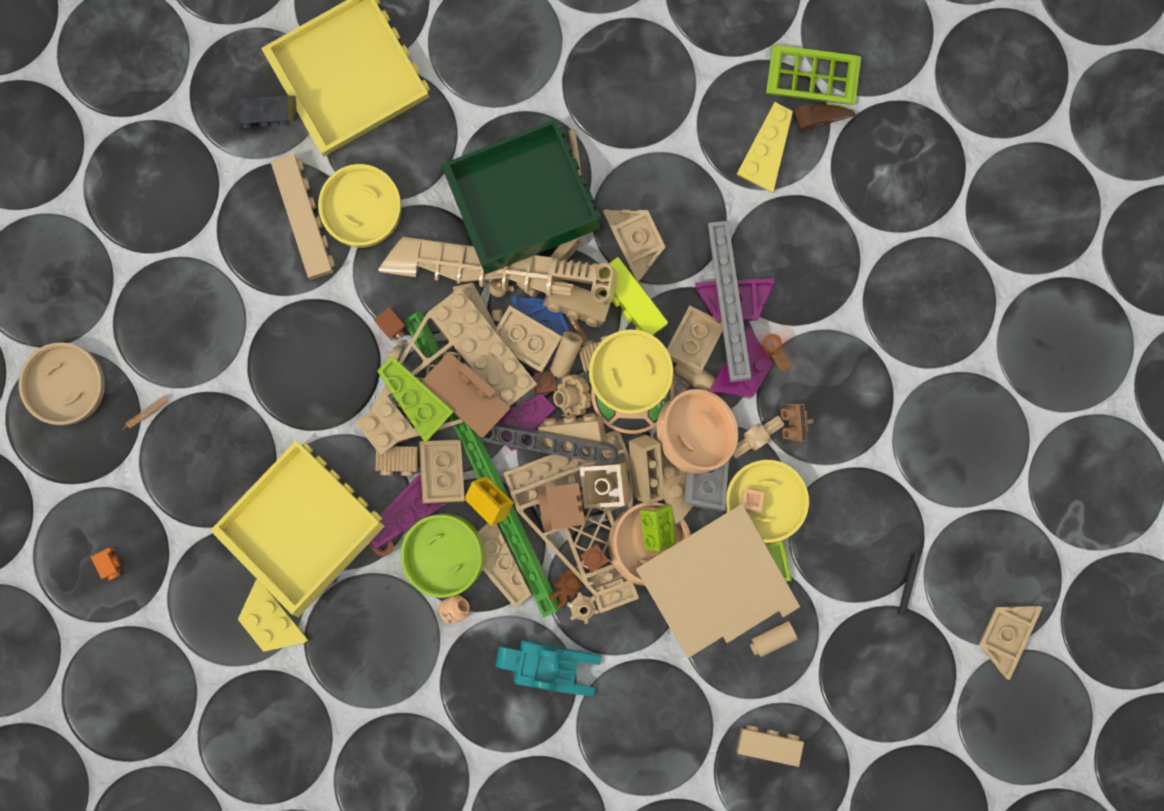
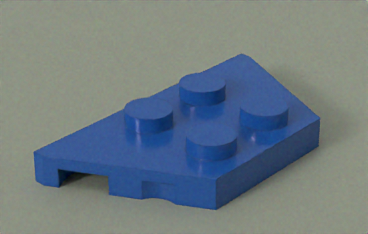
M511 297L515 309L560 336H563L564 332H570L562 312L555 313L548 310L546 306H543L544 299ZM558 347L556 348L554 354L552 355L551 359L549 360L547 366H548V365L551 363V361L554 359V356H555V354H556V351H557Z

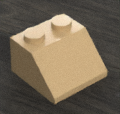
M626 461L580 467L584 509L625 506L631 502Z

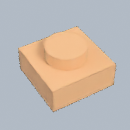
M751 489L743 490L741 504H743L747 512L761 514L764 492Z

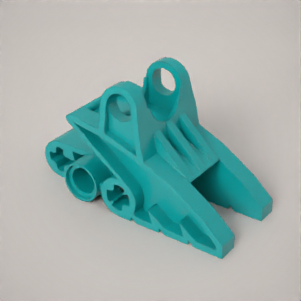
M521 640L520 650L499 646L495 667L515 671L513 679L515 684L593 697L595 687L574 683L578 662L600 665L601 655L546 644L539 645L536 642Z

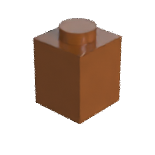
M390 307L374 319L375 323L391 341L393 339L398 340L405 334L404 330L407 327Z
M597 544L580 555L591 573L608 562V559Z

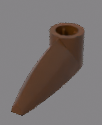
M804 105L794 110L801 131L855 116L853 110L834 105Z

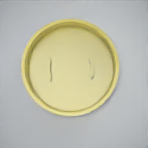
M354 164L339 169L327 179L319 195L318 209L324 227L336 240L347 246L366 248L383 242L393 233L401 217L402 203L397 187L386 173L370 165Z
M623 330L611 334L597 346L590 361L589 377L596 396L607 407L621 413L636 414L655 407L665 397L672 383L673 365L667 349L656 337L640 330Z
M760 460L744 466L731 479L727 487L726 512L731 511L742 503L744 489L764 492L761 514L747 512L764 543L784 540L794 534L803 524L809 508L808 491L801 476L790 466L775 460Z

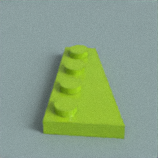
M390 356L378 369L377 372L426 443L452 415L453 411L393 356Z

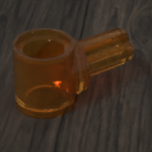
M776 334L767 335L762 340L761 346L768 357H773L781 372L791 368V364L782 350L785 347L782 344L781 338ZM767 339H774L777 342V347L769 349L766 345Z

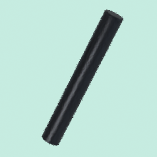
M914 553L912 555L898 609L899 614L906 615L921 555Z

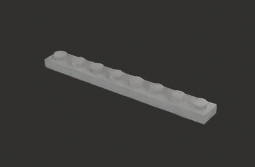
M729 222L708 223L730 382L751 380Z

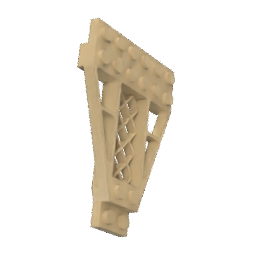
M458 288L427 312L399 360V363L402 365L413 348L423 360V363L412 371L411 374L416 376L427 368V376L429 368L436 366L432 363L442 355L444 357L448 353L447 351L453 347L456 352L450 353L458 356L459 361L461 357L468 367L495 390V394L509 407L537 385L461 288ZM431 319L449 343L432 357L426 358L417 348L415 342L427 321ZM416 377L419 381H422L424 379ZM386 384L371 410L355 422L380 455H383L399 442L420 436L417 430L413 429L410 425L412 423L409 418L406 417L405 419L397 409V407L401 408V406L396 404L395 397L393 402L389 399L392 393ZM461 419L442 424L438 430L465 422Z
M615 430L606 434L607 439L604 442L613 444L618 450V455L613 462L626 461L631 501L627 505L630 508L633 506L631 462L621 434ZM590 446L582 447V451L585 454L590 455L593 453ZM568 448V449H565V450H566V451H571L573 448ZM604 449L602 451L605 458L613 457L611 450ZM551 454L504 472V477L519 514L593 593L600 613L639 599L634 584L624 578L609 559L608 562L612 564L597 569L593 573L585 574L583 567H588L583 564V560L582 562L580 561L575 548L587 551L591 548L595 539L606 544L602 551L604 553L608 546V540L607 542L596 538V534L600 526L611 530V528L601 524L605 514L607 513L612 526L614 520L611 512L622 506L604 507L605 509L597 508L604 511L599 523L588 518L592 508L589 509L584 519L585 523L588 520L598 525L594 536L582 531L584 525H582L580 530L574 527H566L542 533L524 513V509L539 504L537 489L578 482L581 488L580 467L601 463ZM568 528L579 532L575 542H573ZM559 530L565 531L577 562L576 567L546 537L547 535ZM581 533L592 538L588 549L576 545Z

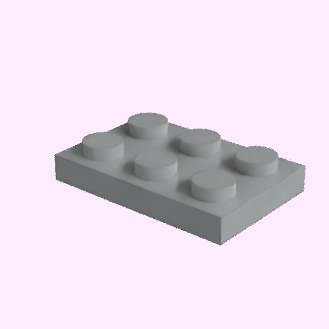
M729 460L721 467L710 472L701 474L687 472L684 504L718 512L725 511Z

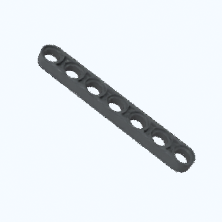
M502 423L494 425L491 429L493 432L492 436L485 435L481 438L478 435L484 442L602 464L612 463L618 455L617 448L610 443ZM505 430L510 431L512 439L506 440L502 436V432ZM524 434L530 435L532 443H525L522 436ZM549 438L552 441V447H545L542 439ZM565 441L570 442L573 449L571 451L564 450L562 443ZM584 445L590 446L593 453L590 455L585 454L582 451V447ZM604 449L611 450L613 457L605 458L602 451Z

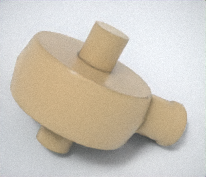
M493 279L489 283V292L496 297L504 296L507 291H514L513 285H508L506 290H502V279Z
M398 341L397 346L393 348L392 352L387 351L386 356H393L399 362L402 357L404 343Z

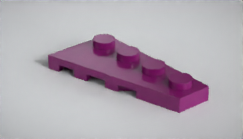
M418 475L380 514L383 518L380 522L385 527L373 538L370 544L377 549L448 503L422 504L421 476Z

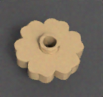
M576 374L563 377L562 383L558 384L557 391L554 393V403L565 414L569 413L570 416L574 415L575 417L584 415L586 408L591 406L592 396L588 392L589 385L584 378H578Z

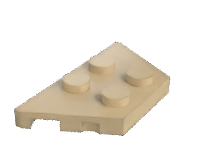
M603 210V214L637 282L640 281L665 249L663 240L648 210Z
M661 450L664 500L666 504L672 505L674 524L682 521L693 507L684 504L687 472L672 464Z
M995 607L978 645L1008 680H1010L1043 607Z

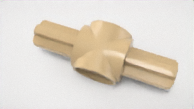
M776 416L763 426L757 424L745 432L743 435L744 439L737 443L733 457L738 458L751 448L756 451L768 443L771 439L770 435L784 426L783 420Z

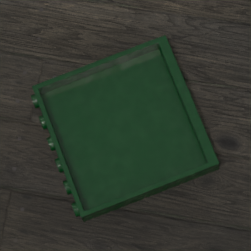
M555 119L441 164L485 275L601 229L599 221L602 220L598 208L594 209L592 206L595 203L590 191L586 192L584 188L587 186L586 180L583 175L579 176L577 170H580L577 159L571 158L570 154L573 151L569 141L565 143L563 138L566 135L562 125L558 126Z

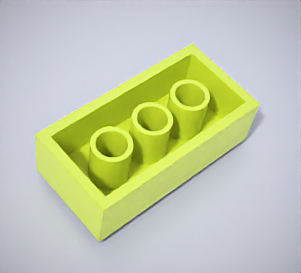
M617 257L609 263L617 272V282L612 302L616 307L620 306L624 310L623 317L629 324L633 322L636 326L635 330L644 331L656 336L667 327L668 322ZM606 269L602 273V278L606 279L610 276V269Z

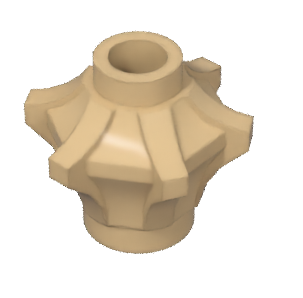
M578 592V596L573 601L567 602V606L570 607L572 613L570 619L572 621L574 619L583 620L587 624L591 616L599 613L594 604L596 598L594 595L588 597Z

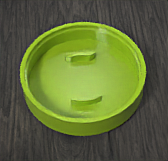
M435 514L418 521L408 531L402 543L401 563L406 577L419 591L432 597H451L467 590L477 581L485 563V548L479 532L470 522L454 514Z

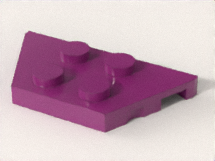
M774 278L737 280L743 321H758L774 284ZM716 281L695 282L696 290L715 321L721 323Z
M749 326L744 331L751 380L730 382L726 360L708 389L709 392L725 393L729 396L738 395L749 399L755 395L771 368L772 362Z

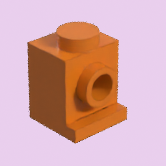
M109 547L91 556L101 579L108 578L110 581L120 576L119 572L121 570L119 566H121L118 557L112 554L116 551L114 547Z

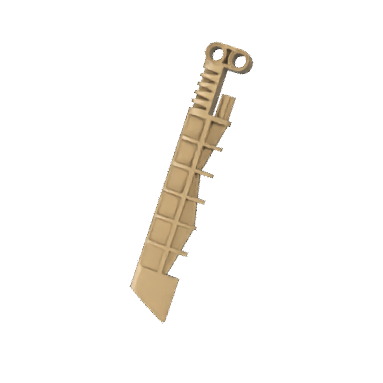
M402 237L379 268V272L416 277L419 267L435 272V280H439L440 275L457 281L459 284L461 282L479 281L480 287L484 286L486 280L502 279V290L507 289L510 279L525 285V293H529L530 289L533 288L546 293L550 297L553 294L572 296V293H574V284L556 282L557 279L592 284V298L601 305H608L613 301L617 282L616 270L607 263H593L589 265V262L582 264L581 261L574 263V260H570V262H567L566 259L559 261V258L533 255L485 275L474 246ZM610 269V276L603 279V271ZM602 290H606V297L604 299H599V292Z

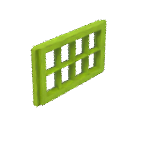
M772 45L766 94L855 105L861 57ZM783 54L796 56L794 70L781 69ZM800 56L813 58L812 73L799 71ZM818 59L831 60L829 75L816 73ZM836 61L849 63L847 77L834 76ZM780 73L793 74L792 89L778 88ZM798 75L811 77L809 92L796 90ZM816 78L829 79L827 94L814 92ZM833 80L846 81L844 96L831 95Z

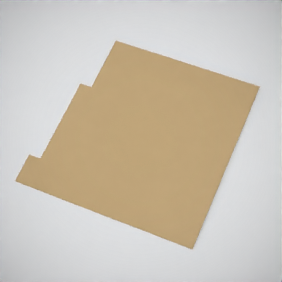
M740 504L636 568L687 658L721 637L725 639L726 643L732 641L778 611L782 617H785L800 607L743 504Z

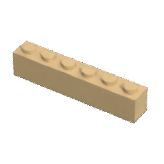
M292 154L270 161L308 278L312 280L334 273L332 267L335 266L332 254L328 255L326 248L329 247L326 235L322 236L320 231L323 225L320 217H316L314 209L317 208L313 197H309L307 191L310 189L307 177L303 178L301 171L304 170L301 158L297 159Z

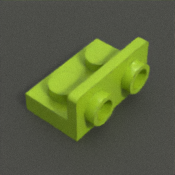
M665 504L653 510H640L644 548L661 552L676 544L672 505Z

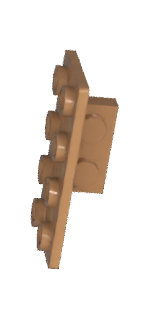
M450 352L422 380L423 385L445 403L481 438L510 409L495 394V390Z

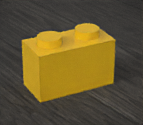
M487 476L473 481L465 496V500L491 526L506 520L514 503Z

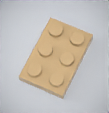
M689 305L667 348L671 360L700 375L723 331L722 323H717L714 317Z
M511 306L508 307L495 329V332L516 358L540 372L544 371L562 339V336Z
M461 440L427 441L426 443L420 441L422 504L464 502Z

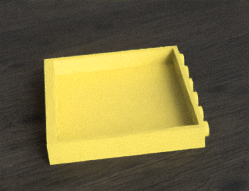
M346 0L261 48L286 93L289 96H296L297 112L323 157L430 98L428 84L425 79L421 81L417 75L420 71L416 63H410L408 59L410 53L405 44L401 46L397 39L400 36L395 27L390 28L388 24L390 18L385 10L381 11L378 7V4H380L379 0Z
M297 440L210 531L292 615L299 617L385 526L380 522L383 518L374 510L370 512L366 508L369 504L360 496L356 498L352 494L354 489L347 483L343 485L339 481L341 477L333 469L329 471L325 467L327 463L320 456L315 457L312 454L314 450L306 442L301 444Z

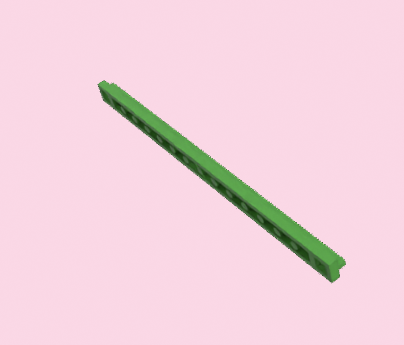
M422 311L404 320L412 338L424 319ZM426 323L415 345L426 358H430L440 349ZM443 356L439 357L432 364L437 365L443 359ZM454 412L449 417L451 422L460 419ZM466 423L455 425L454 429L461 440L477 478L480 479L487 476L508 496L491 457L478 434ZM512 505L506 520L499 524L544 618L561 610V607H557V598L554 600L549 599L553 593L552 587Z

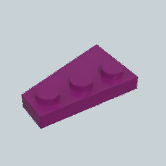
M540 394L509 409L497 423L535 430L556 408ZM505 430L502 432V436L506 440L512 439L510 431ZM524 434L522 439L524 440L528 434ZM507 446L511 451H513L516 448Z

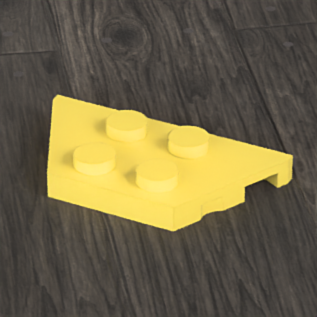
M257 579L238 618L239 622L263 652L307 642L309 639L277 599Z

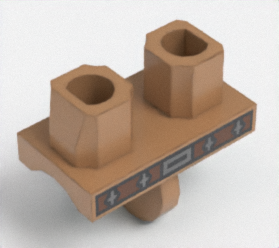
M787 404L788 407L781 409L782 419L789 420V427L782 430L783 438L790 439L791 441H807L806 431H808V424L814 423V419L807 417L804 404Z

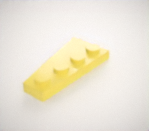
M774 102L737 172L738 176L773 193L793 111Z

